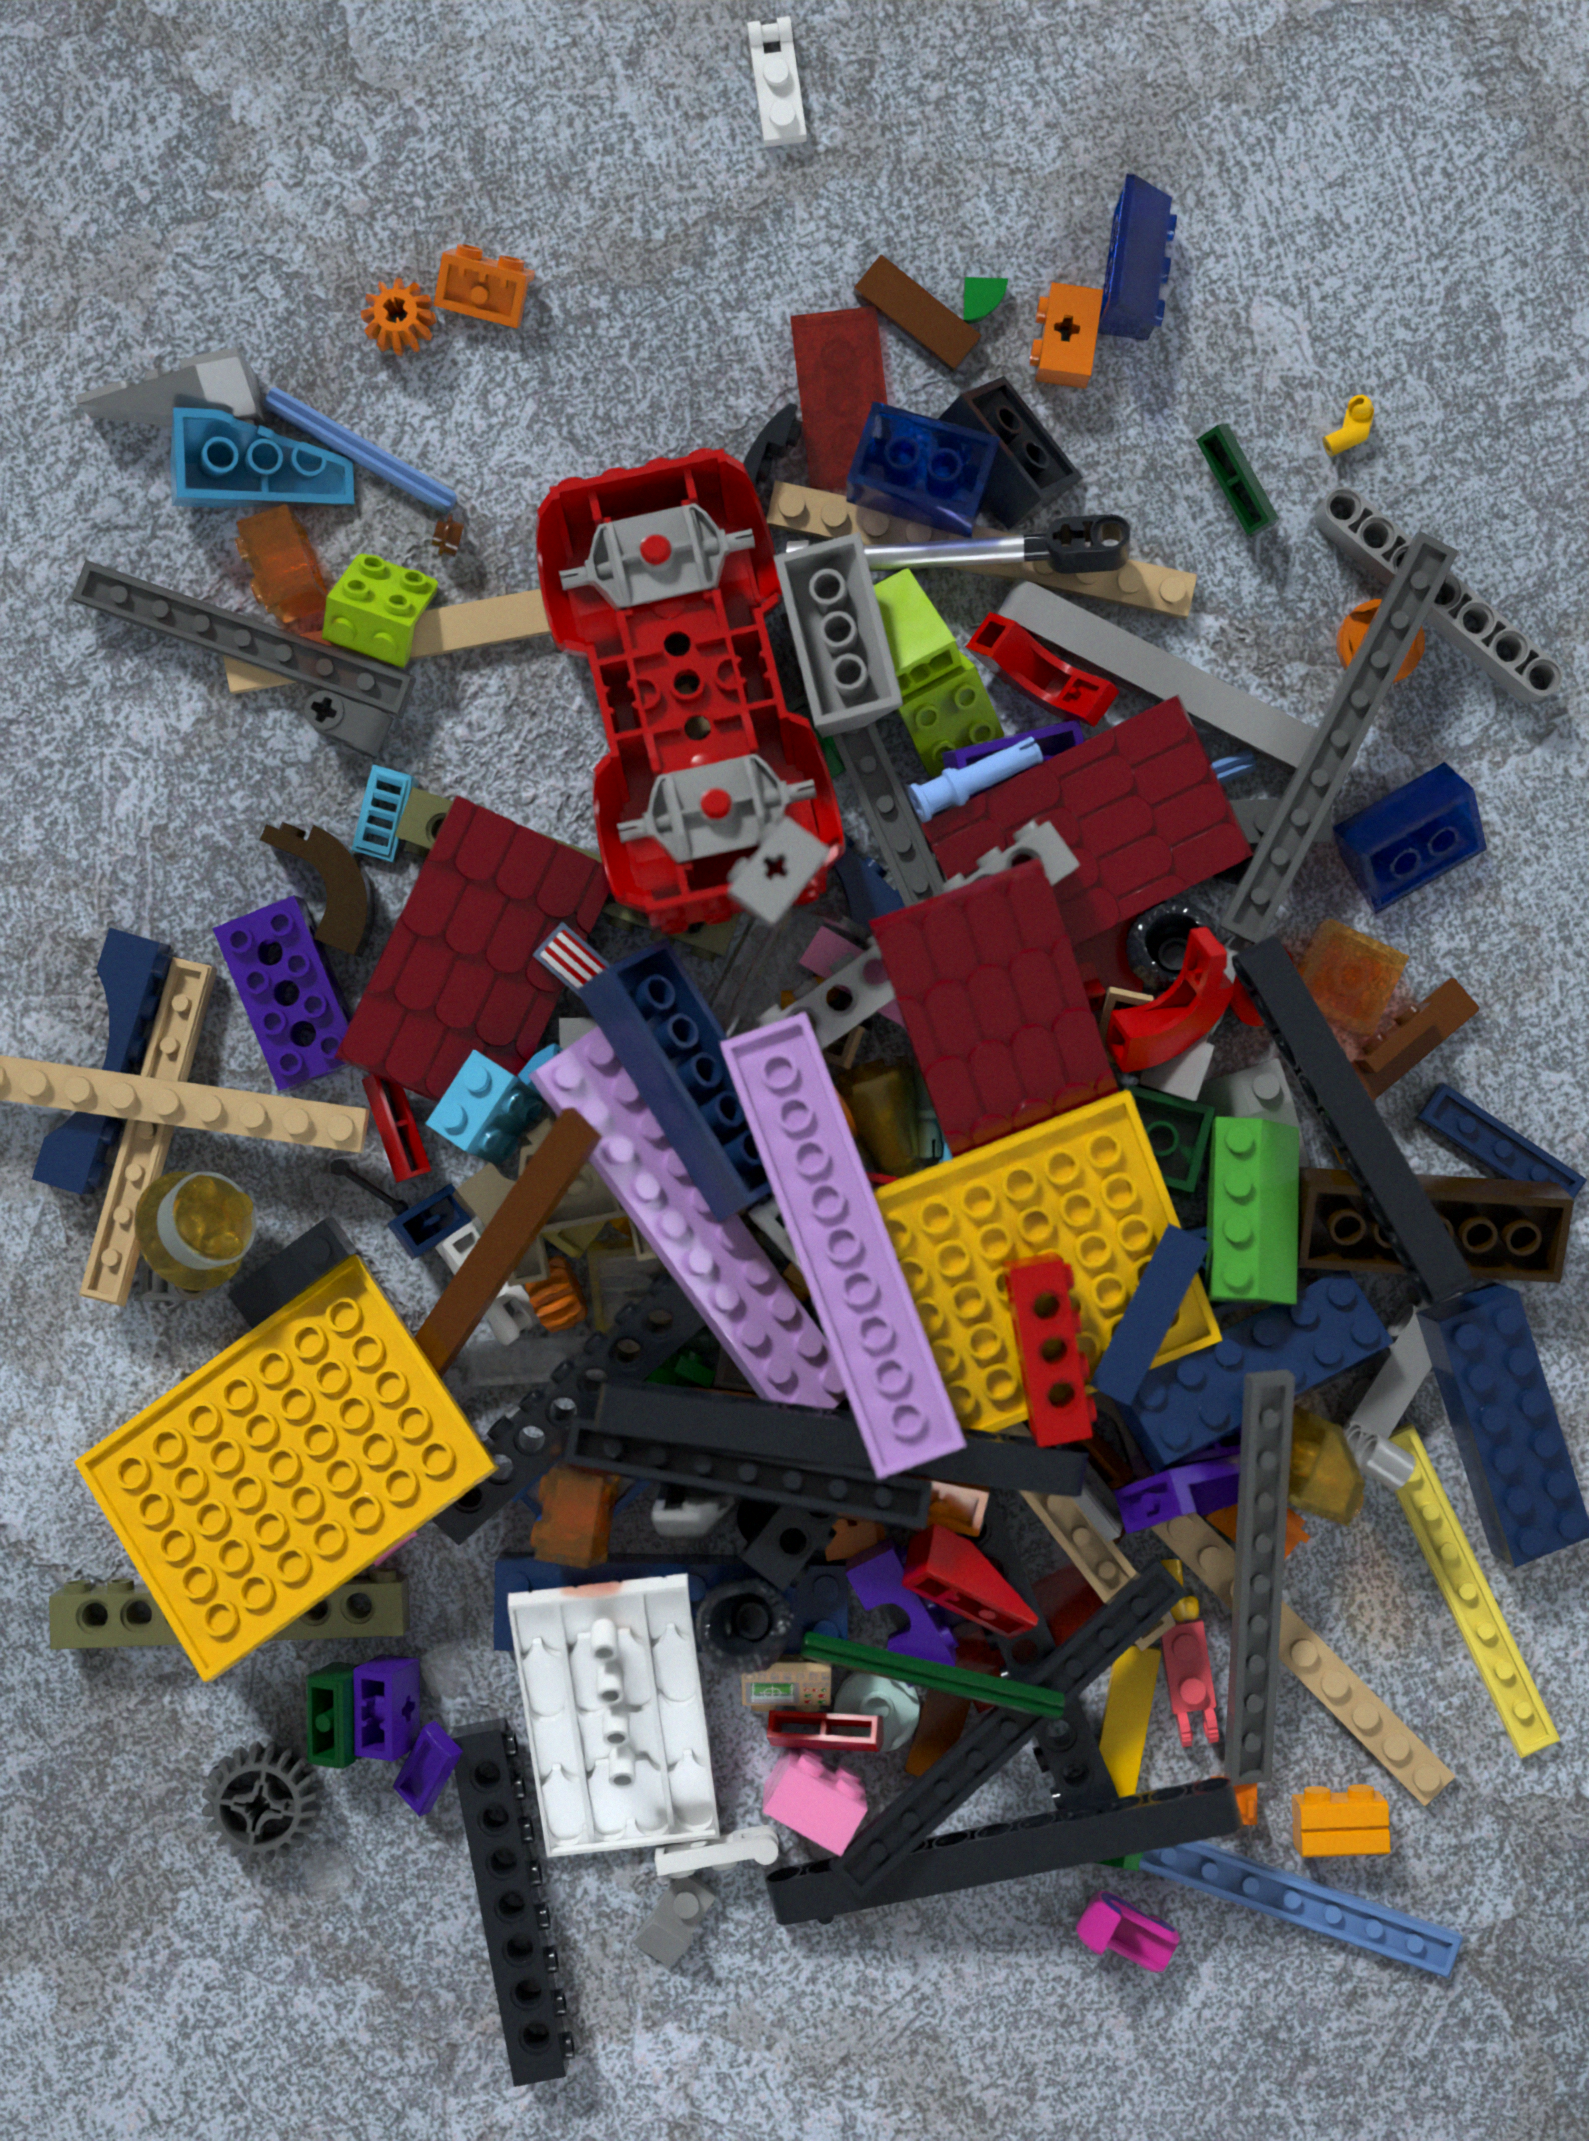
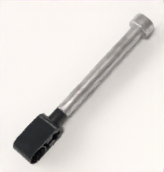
M1118 515L1075 516L1056 519L1049 525L1046 534L864 545L870 572L903 570L907 567L909 569L1046 560L1051 569L1061 574L1105 572L1118 570L1127 563L1130 555L1131 530L1128 522ZM1111 539L1118 541L1119 544L1105 546L1101 542ZM810 540L788 541L786 552L811 546ZM1085 542H1090V546L1085 547Z

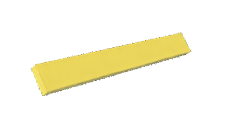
M1408 1422L1393 1429L1387 1440L1415 1457L1414 1471L1405 1485L1396 1491L1394 1490L1396 1497L1513 1748L1520 1758L1526 1757L1560 1741L1559 1735L1414 1425Z

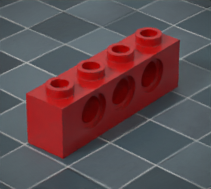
M1055 1252L1001 1262L1032 1439L1038 1447H1044L1093 1437L1090 1423L1097 1421V1414L1092 1396L1085 1394L1083 1379L1089 1378V1366L1085 1352H1078L1076 1335L1082 1334V1324L1077 1307L1071 1308L1068 1290H1074L1075 1288L1070 1263H1063V1259ZM1043 1294H1052L1054 1297L1052 1308L1044 1314L1034 1313L1036 1299ZM1053 1338L1061 1340V1348L1058 1354L1051 1358L1041 1356L1042 1346L1047 1340ZM1058 1383H1067L1069 1387L1067 1395L1060 1401H1050V1389Z

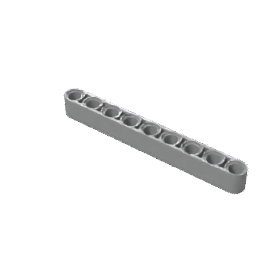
M1022 578L1014 580L997 613L1017 621L1042 647L1155 705L1179 694L1194 725L1242 750H1251L1254 756L1292 776L1316 731L1315 728L1028 580ZM1358 753L1356 754V756H1355V758H1354V760H1353V762H1352V764H1351V766H1350V768H1349V770H1348V772H1347V774H1346V776H1345V778H1344V780H1343V782H1342V784H1341V786H1340V788H1339L1337 794L1339 793V791H1340V789H1341V787H1342V785H1343L1345 779L1347 778V776H1348V774H1349V772H1350V770H1351V768H1352V766H1353V764H1354V762H1355V760H1356V758H1357V756H1358Z

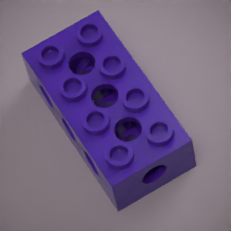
M292 895L212 928L278 1091L290 1092L351 1067V1065L335 1059L334 1056L352 1019V1014L323 943L313 939L317 929L305 899ZM279 943L283 949L282 958L277 964L271 965L268 959V952L274 944ZM295 983L299 988V998L293 1005L289 1006L285 1001L284 993L290 984ZM311 1023L316 1030V1038L311 1045L305 1046L301 1041V1030L306 1024Z

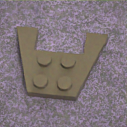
M541 1143L521 1148L518 1178ZM588 1159L508 1279V1285L511 1287L547 1280L551 1277L542 1236L543 1232L624 1216L629 1218L638 1262L659 1257Z

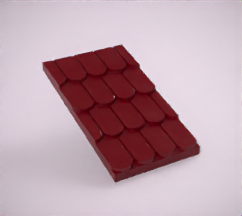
M1179 694L966 801V804L960 807L955 806L920 824L949 881L959 873L966 880L980 870L975 862L995 847H998L1003 853L1015 845L1017 842L1012 835L1034 820L1039 827L1049 821L1080 864V866L1052 885L1071 947L1240 863L1254 854ZM1017 854L1011 861V868L1031 861L1032 858L1026 854Z
M456 795L334 1058L437 1103L441 1101L473 1050L480 1052L518 1077V1074L531 1060L558 998L566 985L536 959L533 953L561 922L566 924L586 942L610 891L602 862L600 863L596 859Z
M1039 858L868 921L951 1159L1119 1093L1095 1017L1091 1012L1069 937L1065 932L1050 880Z

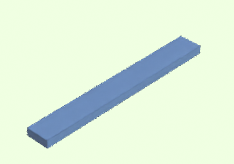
M1204 1841L1144 1852L1139 1863V1869L1447 1979L1450 1977L1463 1940L1461 1934L1454 1930Z

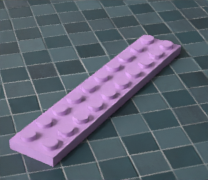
M806 1012L721 1042L720 1046L878 1479L965 1447V1442Z
M599 1025L528 1075L558 1117L564 1108L575 1107L601 1134L603 1138L590 1156L589 1161L758 1396L762 1399L832 1409L842 1402L848 1395L828 1341L738 1215L734 1213L720 1222L716 1220Z

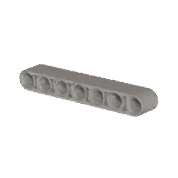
M1350 487L1335 488L1324 498L1315 511L1316 525L1321 532L1388 588L1397 571V559L1404 558L1413 539L1361 494ZM1338 503L1344 506L1348 514L1347 520L1335 518L1331 513L1330 504ZM1365 531L1375 533L1380 539V548L1368 546L1364 541L1363 533ZM1449 570L1440 588L1446 597L1445 605H1438L1433 602L1425 620L1518 700L1532 704L1543 700L1559 690L1563 681V673L1559 664ZM1464 615H1470L1475 618L1479 626L1477 634L1466 630L1463 624ZM1497 643H1503L1510 649V662H1505L1499 658L1496 652ZM1531 671H1536L1543 677L1544 688L1542 690H1538L1531 685L1529 680Z

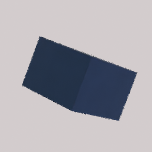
M452 1183L387 1223L411 1260L423 1256L442 1240L472 1222L471 1218L452 1196L456 1190Z

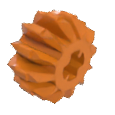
M396 277L393 282V288L388 289L384 282L379 281L377 286L381 294L376 296L366 293L365 300L370 308L361 310L362 320L368 323L364 330L369 339H377L376 345L383 352L393 346L395 354L400 357L404 353L405 345H410L414 352H419L420 346L417 339L431 340L432 333L427 326L437 322L435 313L429 310L433 305L430 296L427 294L420 295V286L415 282L405 288L402 279ZM401 312H405L407 317L400 322L397 317L396 323H393L391 317L395 313H398L399 317H401Z
M560 1255L547 1258L551 1273L549 1279L525 1284V1289L535 1314L538 1315L541 1324L551 1333L560 1330L565 1331L576 1326L578 1322L587 1317L588 1313L587 1300L577 1275L574 1274L571 1265L566 1259Z

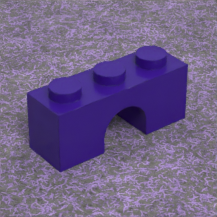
M893 1535L847 1558L845 1574L866 1611L880 1604L893 1603L902 1607L910 1617L904 1627L888 1635V1651L949 1666L956 1665L955 1648L959 1647V1642L949 1622L943 1624L940 1622L934 1611L938 1608V1604L901 1586L908 1552L906 1545L900 1547ZM906 1683L908 1688L914 1686Z

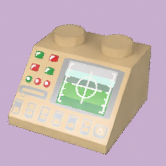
M781 1654L767 1671L741 1674L742 1705H751L753 1711L769 1712V1710H777V1705H795V1710L815 1712L821 1710V1705H830L831 1665L805 1659L801 1654Z

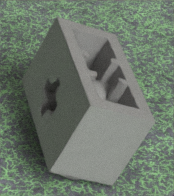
M787 816L783 818L779 825L771 821L755 842V844L761 847L750 862L742 858L727 878V881L732 884L728 889V896L771 929L775 927L829 857L830 853L829 848ZM781 860L784 863L783 873L786 877L782 878L776 875L770 881L766 878L767 867L765 864L768 862L771 865H775Z

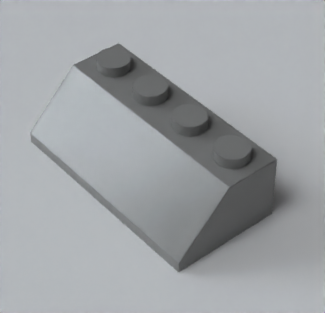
M861 533L850 534L774 556L814 724L821 737L824 738L864 727L902 706L903 701Z

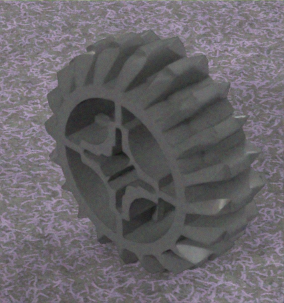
M255 1741L250 1745L249 1752L244 1747L239 1746L233 1751V1758L224 1756L218 1762L220 1770H213L209 1774L208 1781L212 1785L207 1786L203 1790L202 1797L210 1801V1803L202 1808V1815L214 1817L206 1827L207 1832L219 1830L222 1834L216 1841L217 1847L224 1846L227 1841L233 1845L230 1851L231 1858L237 1857L241 1850L247 1851L246 1859L248 1863L254 1862L259 1852L266 1864L272 1862L276 1852L282 1858H286L292 1851L291 1845L301 1848L306 1841L304 1834H312L316 1828V1823L312 1818L320 1815L322 1807L314 1801L321 1797L322 1789L309 1787L317 1779V1772L304 1774L302 1770L308 1763L307 1757L300 1758L297 1763L292 1761L290 1758L294 1754L293 1747H288L281 1755L278 1754L276 1741L270 1742L265 1752L259 1741ZM250 1771H261L255 1785H243L241 1788L231 1787L233 1780L237 1776ZM277 1777L286 1783L291 1793L283 1791L279 1787ZM263 1789L262 1796L267 1799L265 1803L269 1802V1806L261 1815L263 1807L258 1805L260 1800L255 1801V1798ZM234 1811L241 1813L245 1817L247 1826L237 1818ZM284 1815L294 1817L292 1823L287 1827L275 1832H264L269 1819H282Z

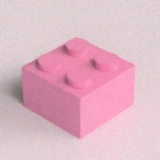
M786 1747L764 1784L763 1812L841 1857L867 1811L865 1784L860 1782L862 1777L848 1766L839 1764L838 1768L827 1763L823 1760L824 1755L818 1749Z

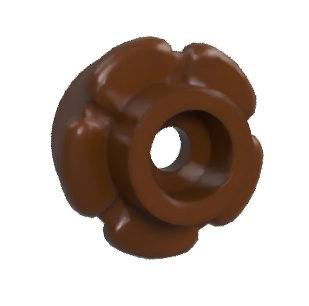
M448 515L446 522L437 521L431 545L439 548V557H442V554L452 557L456 556L464 523L452 520L453 515Z

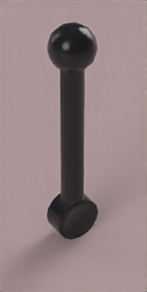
M335 1159L331 1163L330 1169L334 1175L346 1176L392 1207V1211L396 1216L409 1210L406 1201L395 1200L349 1169V1164L346 1160Z

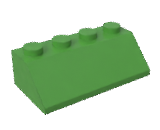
M1215 1117L1212 1121L1209 1131L1207 1242L1211 1243L1206 1253L1205 1291L1208 1301L1282 1305L1297 1304L1299 1127L1256 1118Z

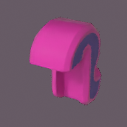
M1101 1890L1092 1894L1075 1926L1080 1940L1101 1956L1105 1948L1108 1947L1154 1973L1165 1970L1180 1941L1178 1931L1163 1919L1155 1915L1148 1916L1123 1898Z

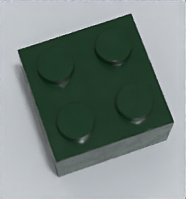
M1129 1085L1127 1090L1132 1095L1168 1194L1189 1199L1194 1193L1215 1107Z

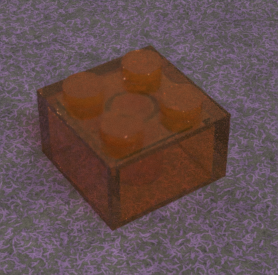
M284 504L236 521L241 536L235 538V544L244 563L249 562L254 572L255 578L250 579L249 582L259 605L264 604L268 614L274 613L284 624L324 610L329 594L306 528L289 506Z
M1329 918L1318 922L1296 969L1328 1023L1357 1037H1366L1373 1035L1410 956Z
M569 1466L550 1468L549 1475L542 1477L539 1488V1502H544L541 1520H536L531 1535V1547L536 1548L534 1559L587 1569L605 1563L620 1477L574 1469Z

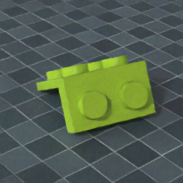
M358 554L327 596L322 639L404 668L410 659L415 624L436 594L438 581L420 571L410 570L387 562L379 556Z
M960 651L961 666L902 697L903 705L894 710L903 720L925 771L932 777L939 776L945 770L941 753L1004 737L1003 729L976 666Z

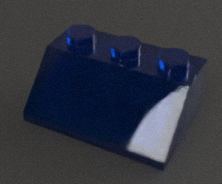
M1126 173L1114 206L1097 334L1148 341L1154 327H1161L1164 317L1165 300L1158 298L1160 284H1167L1169 278L1171 257L1164 256L1166 241H1173L1177 215L1170 214L1172 197L1136 174Z
M873 401L846 479V502L963 537L972 538L985 499L1000 437Z
M1445 762L1332 827L1340 857L1375 914L1487 850L1474 788Z

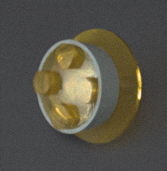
M178 1171L159 1177L143 1191L135 1209L134 1230L142 1255L159 1276L180 1288L199 1291L215 1288L229 1280L237 1272L244 1255L248 1252L254 1241L256 1219L251 1198L231 1179L208 1171L196 1173Z

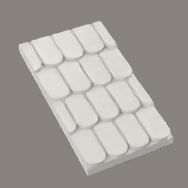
M687 1574L667 1576V1578L653 1577L622 1581V1583L609 1582L578 1586V1588L564 1587L533 1591V1593L520 1592L508 1594L509 1616L547 1858L720 1838L718 1806Z

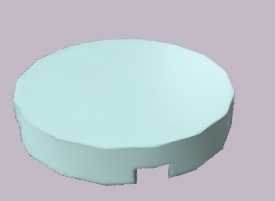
M853 1670L842 1679L835 1692L833 1713L883 1716L884 1744L880 1752L885 1750L888 1752L899 1748L911 1738L918 1725L920 1703L915 1686L908 1688L906 1683ZM837 1726L838 1731L843 1736L871 1737V1728Z

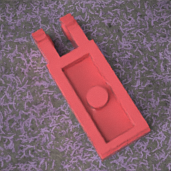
M1197 1618L1195 1620L1175 1622L1176 1625L1159 1638L1170 1707L1173 1714H1175L1180 1744L1182 1748L1192 1746L1193 1734L1187 1712L1202 1710L1203 1730L1208 1743L1219 1742L1217 1719L1214 1708H1217L1203 1621L1201 1618Z

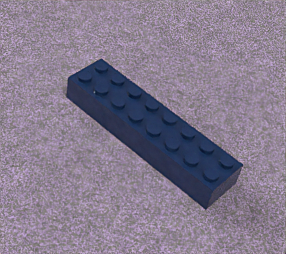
M501 1552L495 1561L494 1651H515L508 1609V1594L533 1593V1591L564 1587L578 1588V1586L609 1582L622 1583V1581L653 1577L667 1578V1576L687 1574L697 1653H704L696 1633V1620L698 1619V1609L710 1588L716 1584L719 1585L722 1581H735L739 1578L753 1579L755 1577L760 1578L761 1581H766L769 1585H774L737 1557L738 1555L577 1553L568 1560L563 1553ZM811 1555L805 1563L810 1567V1570L795 1589L788 1586L784 1592L781 1591L782 1596L790 1603L792 1614L794 1615L790 1639L782 1654H801L802 1642L806 1632L818 1633L847 1641L848 1577L845 1574L847 1558L827 1561L826 1556Z

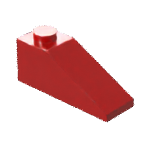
M935 1523L926 1528L924 1532H920L910 1539L901 1586L1010 1640L1037 1626L1038 1617L971 1541L955 1534L952 1529Z

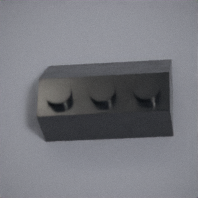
M1005 376L961 394L929 427L938 439L940 448L952 457L963 471L968 484L980 493L990 506L993 516L1003 523L1008 531L1033 518L1083 478Z

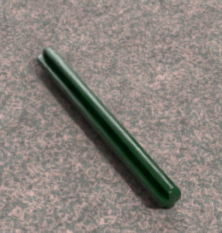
M806 1632L803 1638L801 1656L805 1659L1055 1720L1060 1719L1064 1711L1065 1695L1060 1692L818 1633Z

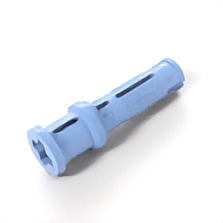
M1029 737L958 771L955 768H947L942 771V776L921 786H918L916 783L908 786L909 797L921 821L927 822L932 819V814L954 804L959 807L966 804V801L969 800V795L1011 777L1020 771L1043 763L1042 753L1038 744H1034V738Z

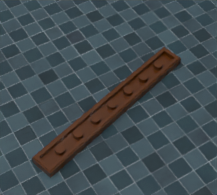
M575 1107L563 1109L414 1337L441 1379L603 1138Z

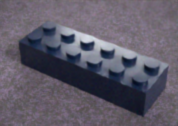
M667 937L603 969L578 988L577 991L718 1222L722 1221L772 1191V1186L720 1046L721 1042L729 1039Z
M1338 1270L1298 1291L1296 1305L1273 1304L1220 1332L1222 1341L1150 1369L1131 1406L1114 1398L1112 1400L1157 1475L1242 1430L1245 1373L1287 1369L1295 1376L1294 1401L1380 1356L1394 1342L1349 1270Z
M1493 1282L1433 1307L1416 1312L1491 1553L1516 1568L1589 1538V1518L1519 1291Z

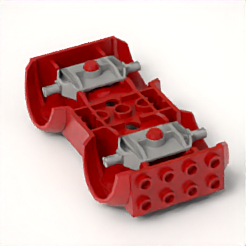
M700 448L692 451L685 457L672 460L668 458H655L648 461L645 466L632 469L615 467L604 471L600 476L587 479L570 477L560 481L558 485L549 487L550 493H548L537 509L536 558L540 591L549 630L557 648L568 654L589 659L610 749V752L594 767L592 780L593 813L600 856L605 876L614 898L626 907L648 914L652 933L661 931L662 935H674L684 932L688 929V924L705 921L706 925H717L730 921L732 914L748 910L728 896V889L732 885L727 881L729 874L742 858L750 862L761 847L755 844L766 826L771 821L779 825L783 818L787 816L830 849L829 857L793 904L804 905L817 901L819 894L826 893L827 871L844 854L845 835L830 772L809 720L786 711L764 621L784 600L774 556L777 554L760 499L744 464L725 454L724 448L717 450ZM672 634H683L690 640L691 646L685 655L674 657L666 652L664 644L666 639ZM692 675L696 677L700 682L697 691L690 695L679 693L674 688V685L681 676ZM693 717L706 719L711 726L709 735L699 741L688 738L684 732V726L689 719ZM781 860L775 865H771L768 862L765 864L767 867L766 878L770 881L776 875L782 878L786 877L783 873L784 863Z

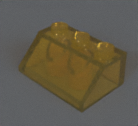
M1293 1402L1288 1502L1303 1511L1349 1528L1352 1519L1362 1509L1365 1483L1341 1426Z

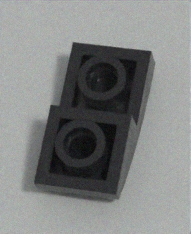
M788 403L767 423L751 446L743 464L755 490L759 481L766 483L773 463V457L767 456L768 453L785 458L788 446L796 448L803 427V422L797 420L798 405Z

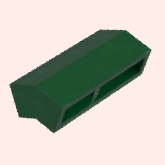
M1217 425L1196 439L1200 450L1246 534L1251 538L1274 526L1279 517L1229 425ZM1217 440H1220L1238 473L1232 479L1229 477L1212 445ZM1241 484H1244L1262 517V520L1256 524L1235 488Z

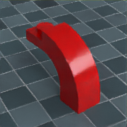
M989 612L965 646L972 655L1003 682L1039 707L1064 721L1079 720L1095 728L1120 692L1110 681L1076 669L1054 656L1034 640L1017 621L993 612Z
M1207 927L1190 930L1182 969L1175 982L1165 993L1147 1004L1111 1011L1105 1047L1123 1073L1150 1068L1178 1056L1209 1032L1224 1013L1233 995L1235 986L1224 973L1228 962L1227 952Z

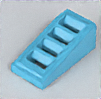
M373 764L363 799L352 851L395 863L401 840L395 837L412 787L417 788L418 779L414 776ZM383 782L401 787L400 795L381 790ZM378 799L396 804V813L376 807ZM372 817L393 822L392 830L371 824ZM371 833L389 839L388 847L366 841L367 834Z

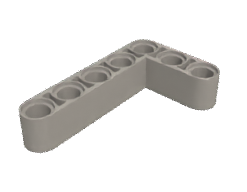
M1414 1286L1387 1328V1332L1394 1343L1380 1356L1365 1364L1327 1426L1322 1438V1445L1325 1449L1395 1491L1405 1485L1411 1477L1415 1467V1457L1387 1439L1432 1367L1416 1316V1312L1432 1306H1429L1420 1297ZM1467 1287L1444 1301L1470 1292L1472 1289Z

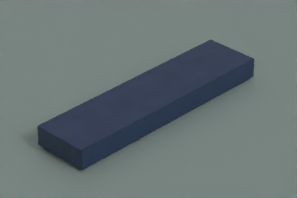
M1440 1082L1416 1116L1417 1120L1506 1180L1556 1182L1573 1199H1575L1587 1181L1585 1177L1444 1082Z
M1171 1223L1168 1224L1089 1386L1128 1406L1132 1405L1211 1243Z

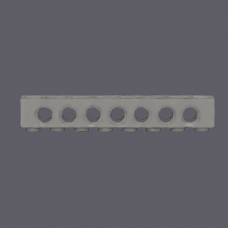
M1033 820L1012 835L1017 842L1015 845L1003 853L998 847H995L975 862L980 870L966 880L959 873L938 889L943 894L1011 868V861L1017 854H1026L1032 860L1039 858L1044 865L1051 886L1080 866V864L1049 821L1039 827ZM873 935L865 940L870 948L860 956L855 958L849 952L829 966L833 975L821 984H818L815 978H812L794 991L792 994L797 1001L782 1011L779 1005L776 1004L756 1019L761 1026L759 1028L790 1018L799 1011L809 1012L816 1020V1028L813 1033L821 1051L895 997L888 978L882 984L872 985L863 976V967L869 960L874 958L881 959ZM844 985L851 990L853 1000L847 1009L836 1011L827 1004L826 994L831 987Z

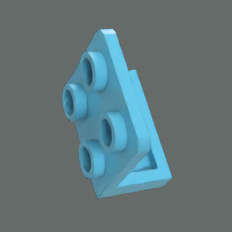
M473 1050L429 1117L426 1125L464 1151L499 1165L515 1152L519 1136L526 1125L534 1121L539 1115L544 1098L528 1087L520 1078L511 1074L480 1052Z

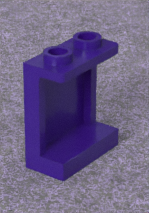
M1241 1454L1168 1470L1115 1490L1114 1494L1126 1533L1142 1531L1196 1511L1199 1516L1238 1504Z

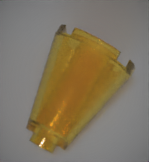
M894 1056L897 1064L885 1066L882 1058L837 1075L840 1083L836 1086L834 1085V1087L849 1108L857 1127V1136L855 1138L877 1173L897 1178H905L915 1174L914 1168L919 1166L921 1162L912 1068L908 1057Z

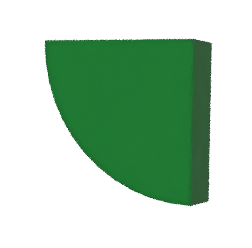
M965 277L963 321L968 325L974 324L990 315L1005 296L1008 278Z

